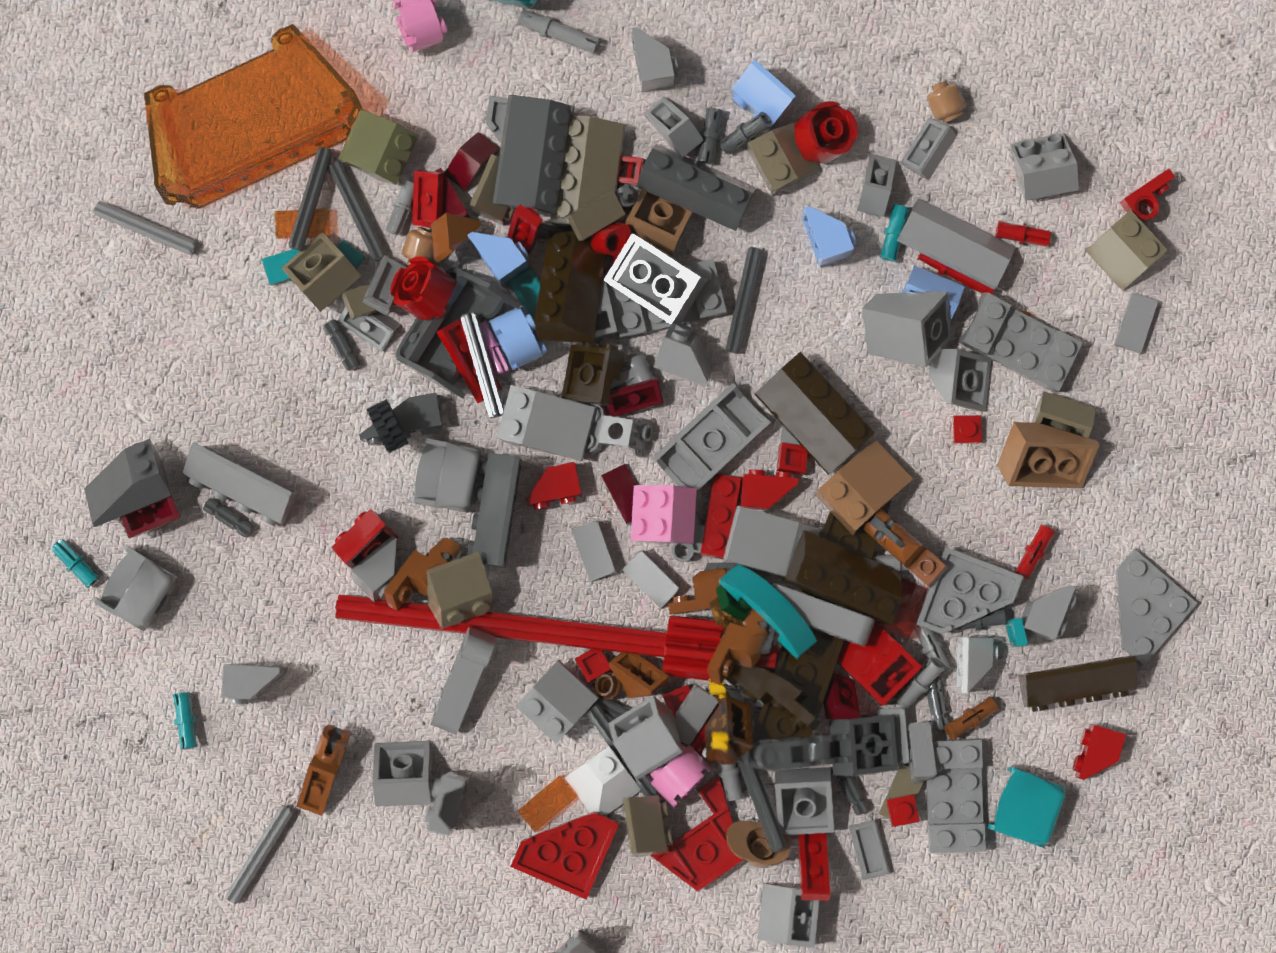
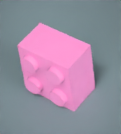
M674 485L634 486L631 541L694 544L697 488Z

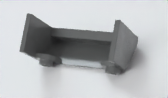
M452 267L446 272L455 279L456 287L452 291L447 303L445 314L440 318L433 317L429 320H419L416 318L396 351V359L443 389L463 399L466 394L453 386L459 380L460 372L439 338L437 331L460 319L463 314L468 312H475L479 321L481 316L486 319L497 316L501 312L504 303L516 309H519L521 304L491 283L456 267Z

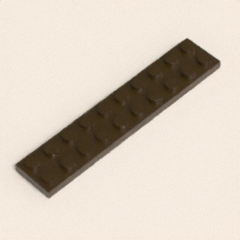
M891 501L882 508L886 513H888ZM829 511L821 537L872 560L877 541L864 530V526L852 535ZM802 590V593H803V594H806V595H809V596H811V597H814V598L820 599V600H822V601L828 602V601H826V600H824V599H822V598H819V597H817V596H815V595H812V594H810V593H808V592ZM810 628L817 642L798 659L783 646L774 674L790 682L807 695L801 706L818 718L844 640ZM770 699L766 705L763 703L752 734V740L811 736L813 730L809 726L802 729L791 720L794 715L786 708L782 712L770 702Z

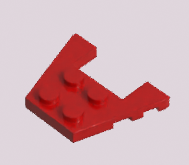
M718 776L697 790L713 815L674 841L673 845L669 846V853L651 855V857L697 892L744 861L736 856L727 844L726 834L733 822L722 783Z

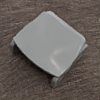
M422 438L421 443L426 446L417 469L415 497H410L409 502L469 513L480 465L481 450Z
M125 545L123 550L128 554L113 571L101 599L93 597L91 601L109 613L145 631L159 613L174 588L178 576L136 549Z

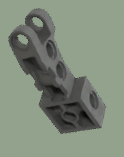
M873 714L852 719L829 720L830 734L753 740V746L742 755V760L750 768H763L770 771L833 764V775L842 776L898 770L894 715ZM758 746L757 750L755 751V763L751 759L750 753L754 747Z

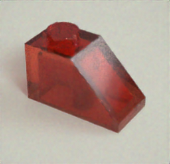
M902 578V600L893 624H883L882 628L901 638L910 639L928 589Z

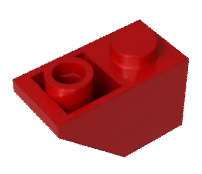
M575 462L547 467L527 497V506H533L534 510L550 507L549 502L560 500L561 505L577 502L576 497L582 496Z
M749 469V474L742 475L740 506L749 509L768 510L798 484V478H792L793 473L776 472V476H766L764 470Z
M1090 724L1089 729L1085 728L1080 744L1084 745L1081 756H1076L1072 770L1076 772L1075 777L1084 780L1118 762L1126 734Z

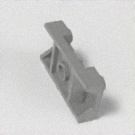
M714 259L689 264L688 266L707 277L708 280L681 324L725 315L727 311ZM607 284L620 340L670 327V323L612 285Z
M988 292L981 294L979 308L969 328L958 341V343L1052 392L1060 391L1083 342L1060 330H1054L1012 308L1011 304Z
M732 383L655 454L652 459L677 486L697 488L698 492L744 447L769 426L771 422Z
M982 740L933 741L936 775L926 780L928 852H986L985 823L983 820Z
M449 771L448 774H443L441 779L436 778L432 790V795L436 796L433 807L428 806L424 823L429 824L427 831L445 836H450L456 831L466 788L471 779L470 776Z

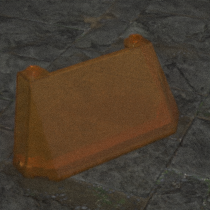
M294 24L280 28L271 37L272 50L180 93H177L174 87L170 85H158L144 93L154 185L165 204L176 205L177 202L189 204L190 208L200 209L316 155L319 147L329 149L347 140L360 109H364L355 91Z

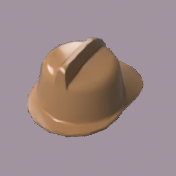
M740 820L728 828L726 838L729 848L736 856L746 860L752 866L767 868L771 865H777L783 862L790 853L791 845L787 835H783L787 845L786 849L781 852L772 853L760 823Z

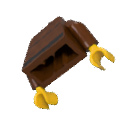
M709 679L710 695H716L719 707L706 724V748L703 750L702 755L708 762L713 763L717 761L721 765L736 764L738 759L753 746L751 707L748 703L732 699L725 689L724 680L721 685L711 683Z

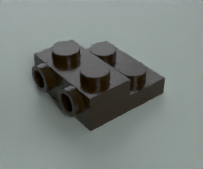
M583 342L582 346L571 345L561 398L570 401L608 405L612 379L620 380L625 353L618 351L619 346L602 343V348H599V344Z

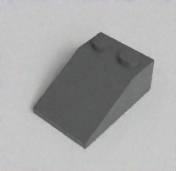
M150 438L125 448L84 488L94 528L171 496L163 461Z

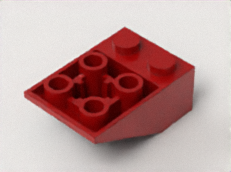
M876 622L873 625L866 647L844 640L837 659V663L880 706H884L922 668Z

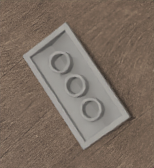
M919 198L897 239L898 242L994 290L997 288L1015 250L1014 246Z

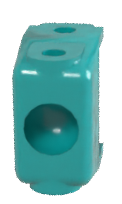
M1008 766L1007 771L1013 774L1007 781L1000 796L994 825L988 823L986 828L1045 848L1051 839L1065 800L1066 788Z

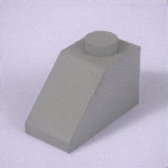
M662 97L643 113L670 147L682 157L693 151L703 141L691 120L666 97Z
M873 154L869 155L857 211L865 212L868 215L884 217L892 188L896 165L895 159Z
M393 535L351 569L352 580L374 603L380 598H385L383 591L396 575L398 548L397 539Z

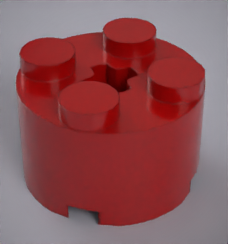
M834 101L820 103L802 115L794 124L795 142L806 161L828 163L848 152L853 147L852 145L858 136V125L854 115L849 110L839 106V103Z
M417 256L410 259L408 262L411 264L405 269L401 267L392 280L390 294L394 297L393 302L419 320L442 317L447 310V303L452 291L456 287L455 279L426 257Z

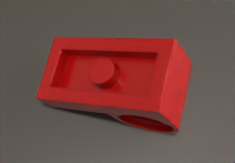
M1168 168L1125 197L1120 202L1125 212L1131 210L1143 223L1149 222L1159 210V203L1153 193L1155 192L1159 196L1172 186L1169 182L1175 178L1174 174ZM1138 203H1146L1149 206V215H1143L1138 211Z
M612 223L594 233L591 238L593 250L598 254L613 256L614 264L631 236L629 224ZM610 237V241H611V242H610V246L608 247V246H607V241H608V238Z

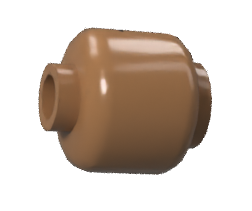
M947 80L931 86L933 92L928 94L927 102L935 119H942L943 123L963 115L962 110L966 108V101L958 84L948 85Z
M418 227L417 230L409 231L402 248V254L408 258V261L414 257L423 256L435 263L431 230Z

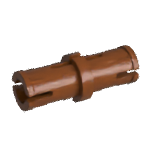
M987 697L972 709L967 708L963 710L961 716L944 726L945 732L950 739L956 740L957 737L971 728H978L982 721L999 711L998 705L993 698Z

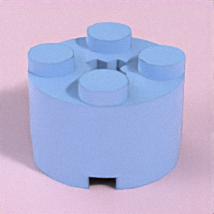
M525 306L519 307V309L515 308L489 320L512 370L530 363L547 353L543 341H539L535 324Z

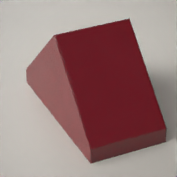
M477 132L458 149L444 174L466 191L486 167L491 154L495 155L500 149L481 133Z
M171 494L167 498L120 518L130 539L159 530L181 517Z

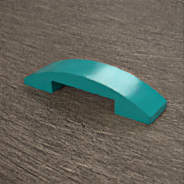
M738 564L719 579L718 582L737 601L743 598L780 634L777 640L796 659L817 642L814 634L796 609L772 585L753 571Z

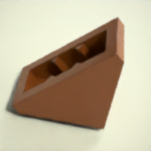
M445 213L431 224L434 260L439 263L453 253L468 238L467 235L475 232L482 224L478 220Z
M620 653L609 662V667L615 677L620 680L628 698L651 696L669 680L667 674L638 654Z

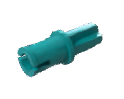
M64 539L58 540L51 548L55 555L68 567L67 571H72L86 588L92 586L100 578V575L83 560L85 557L83 555L79 556Z

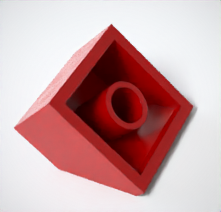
M370 509L368 512L361 513L355 519V524L335 539V544L331 548L352 569L392 535L396 539L399 536L378 514Z

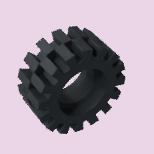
M387 399L367 408L373 426L388 454L409 444Z

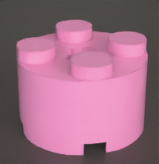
M436 0L393 1V9H399L401 15L396 17L399 30L406 46L411 45L409 50L411 53L442 43L443 38H445L444 33L447 32V28L443 18L437 17L435 7H437Z
M681 744L682 753L672 758L666 766L661 765L650 774L653 778L651 785L673 808L678 806L676 802L678 798H681L683 801L686 800L706 780L703 775L706 770L710 774L714 770L691 745L685 747Z

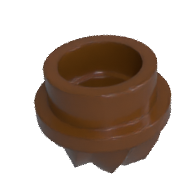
M612 672L602 674L596 680V692L603 699L613 700L623 691L620 680Z

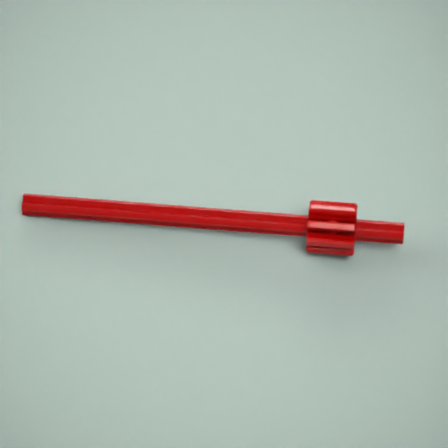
M341 594L338 595L335 608V618L341 620L466 634L468 627H472L493 635L495 638L664 657L663 672L668 676L706 681L710 679L708 666L723 637L724 623L722 621L674 615L669 617L665 633L486 612L481 616L466 619L457 625L441 628L431 609L426 604L405 602L397 611L388 607L387 601L383 599H378L374 603L370 598ZM772 645L770 653L761 654L754 666L766 670H775L777 646Z

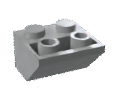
M1064 133L1049 134L1045 137L1025 139L1010 144L1018 184L1025 201L1079 190L1077 161Z
M1061 587L1027 602L1022 614L1024 630L1046 640H1056L1058 636L1061 637L1067 625V621L1063 620L1066 611H1071L1076 602L1077 595L1073 594L1075 587Z
M654 695L609 723L613 744L637 780L683 752L672 711Z
M763 883L757 939L784 945L815 948L819 900H801L800 887Z

